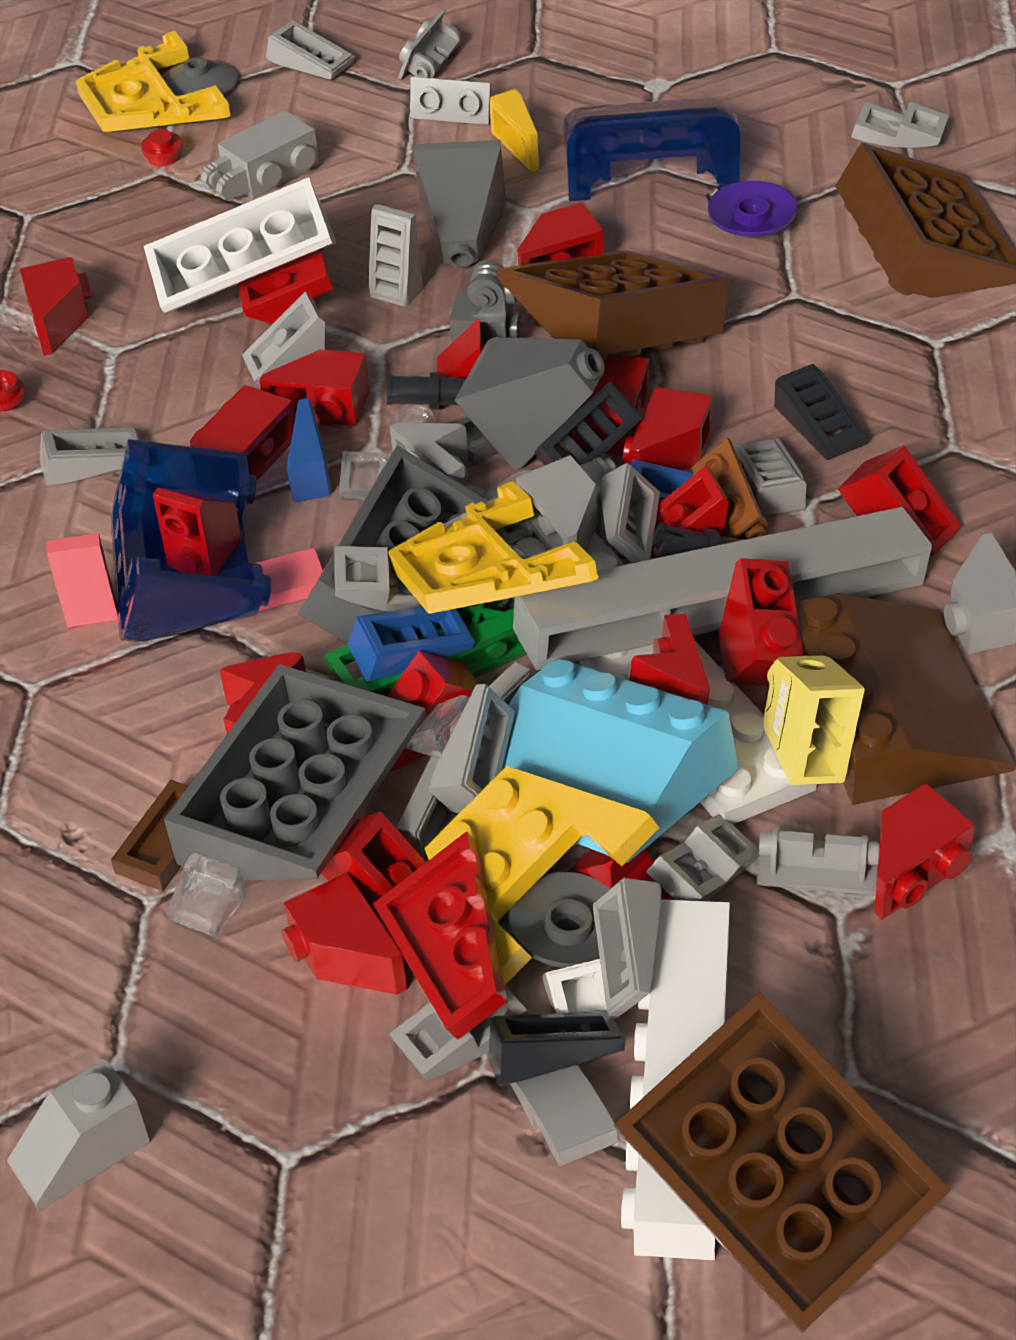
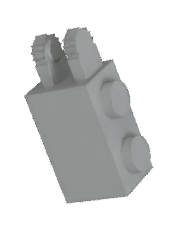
M284 110L219 142L220 158L212 161V164L208 163L206 167L204 166V169L201 170L200 180L208 189H215L224 200H233L234 197L237 198L243 194L254 199L320 165L315 129Z

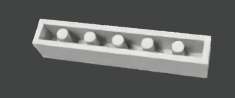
M661 899L651 993L638 1002L639 1009L649 1010L648 1023H636L634 1059L635 1061H645L644 1076H632L630 1109L725 1023L729 951V902ZM627 1142L626 1170L637 1171L636 1188H623L621 1226L625 1229H634L635 1255L715 1260V1237Z

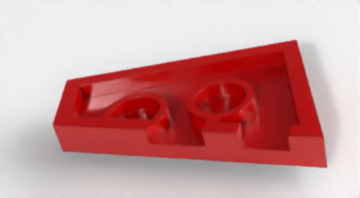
M466 831L373 903L374 908L446 1030L457 1040L507 1003L478 843Z

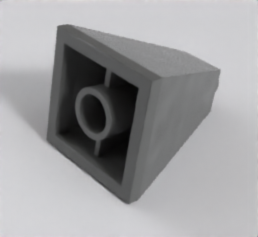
M501 140L413 144L421 211L443 264L464 268L472 263L480 262L506 207Z
M494 337L487 341L454 401L515 471L522 468L534 455V451L565 423L594 392L601 376L604 374V362L601 355L596 350L589 349L581 339Z

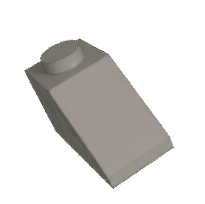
M569 455L516 477L517 485L532 501L534 516L527 518L532 526L533 532L546 548L551 550L576 541L587 552L598 524L597 500L601 497L599 484L592 472L584 471L572 456Z
M992 532L981 535L952 580L950 604H946L944 607L946 626L951 635H958L968 655L1016 644V571Z
M105 1058L49 1092L8 1157L7 1162L40 1211L149 1144L150 1140L137 1100Z

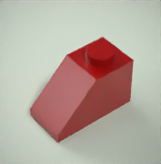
M582 202L542 213L517 249L518 265L603 254L604 230Z
M72 256L19 269L43 356L53 354L88 318L84 300L92 298L86 272L77 274Z
M905 445L864 461L838 488V491L856 516L903 507L931 542L930 557L935 555L961 527Z
M379 811L356 820L321 874L330 881L348 873L378 919L381 920L373 903L425 864L426 861L385 815Z
M348 873L283 902L288 927L281 930L285 945L295 962L302 959L306 961L316 979L395 995L407 990L402 953Z

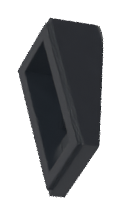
M810 364L776 379L774 407L826 460L868 444L869 436L828 378L815 364ZM838 429L842 431L830 437L826 435Z
M609 381L539 445L534 454L544 465L560 460L563 457L553 448L559 443L579 465L588 463L605 454L643 416ZM603 401L623 422L618 428L597 407ZM589 415L606 433L608 437L604 441L584 422L583 419ZM574 429L591 447L593 451L589 455L568 435L571 430Z
M608 1012L503 1015L490 1018L489 1063L498 1085L524 1081L625 1050V1037L614 1017L608 1016Z

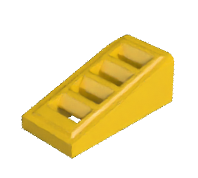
M512 89L491 96V133L498 140H501V143L531 172L539 170L538 134L520 92L517 89Z

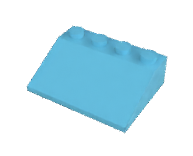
M557 658L544 665L541 671L519 687L509 703L515 714L502 770L509 766L643 810L660 827L627 863L739 770L729 712L695 700H689L657 690L654 687L622 679L609 673L587 668L568 660ZM582 836L575 842L608 855L588 836Z

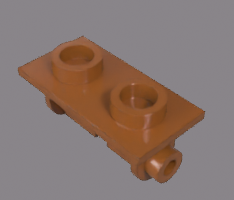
M726 438L691 468L694 474L705 465L712 469L729 501L723 533L724 537L736 539L739 536L744 539L765 536L767 535L766 530L768 528L767 520L761 515L743 471V462L737 457L731 440Z

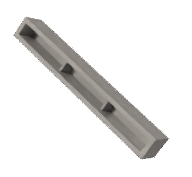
M903 507L598 570V579L592 582L517 596L514 603L513 630L534 668L540 670L544 665L557 658L577 662L653 645L655 638L662 637L664 615L686 613L693 636L720 630L735 563L740 558L788 561L795 602L836 593L865 598L923 585L932 544Z

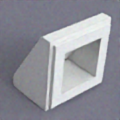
M600 959L546 972L542 976L554 1014L608 1012L606 1009Z

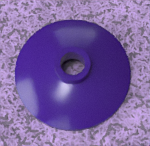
M742 181L727 185L716 191L708 203V216L712 223L723 231L739 236H764L778 232L787 227L796 215V201L792 194L776 184L763 181Z

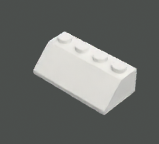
M308 177L144 246L160 307L164 313L236 286L240 282L314 251L334 245L336 240L327 214Z

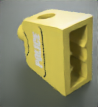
M823 655L779 657L770 667L767 674L770 686L763 725L791 785L845 783L864 694L863 686L830 657Z

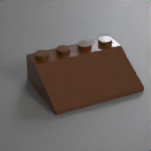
M863 142L860 143L835 187L845 202L844 207L852 214L859 226V233L867 240L874 252L873 257L881 264L888 276V283L893 289L904 295L915 293L934 298L1016 284V249L966 174Z
M628 250L504 267L497 270L499 281L554 339H581L589 349L596 350L601 355L603 361L608 360V354L638 355L641 353V348L670 349L673 342L701 343L705 336L723 333L729 278Z
M842 593L795 602L804 656L823 655L830 657L864 688L845 783H843L852 805L908 794L925 783L931 788H937L1015 771L1016 763L938 610Z
M760 991L614 1123V1128L801 1333L810 1327L942 1202L951 1190Z

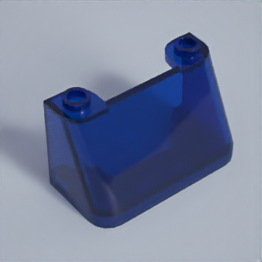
M706 97L585 106L573 109L563 119V148L569 202L590 200V191L594 183L601 178L602 181L611 180V162L695 156L697 174H704L706 171L710 172L716 178L718 190L727 185L740 182L741 133L738 119L733 111L717 98Z
M128 439L114 495L111 516L118 628L121 641L143 643L255 616L260 606L268 605L271 594L270 575L263 574L262 565L249 563L242 515L245 505L253 504L257 481L255 475L249 474L246 453ZM157 488L189 490L235 503L241 540L216 576L182 573L177 569L168 567L153 493Z

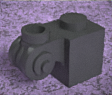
M492 260L478 262L473 268L467 292H457L450 317L452 342L477 319H480L483 347L488 340L494 337L520 338L521 315L520 313H513V304L517 303V299L497 278L498 268H504L500 263Z

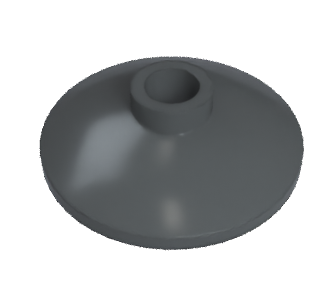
M200 57L190 58L184 63L172 67L162 75V78L175 96H181L216 85L226 98L238 85L237 72L231 65L222 61Z
M556 872L543 875L509 909L508 923L511 935L532 958L551 966L566 968L600 959L593 903L609 891L610 888L595 878L580 873Z

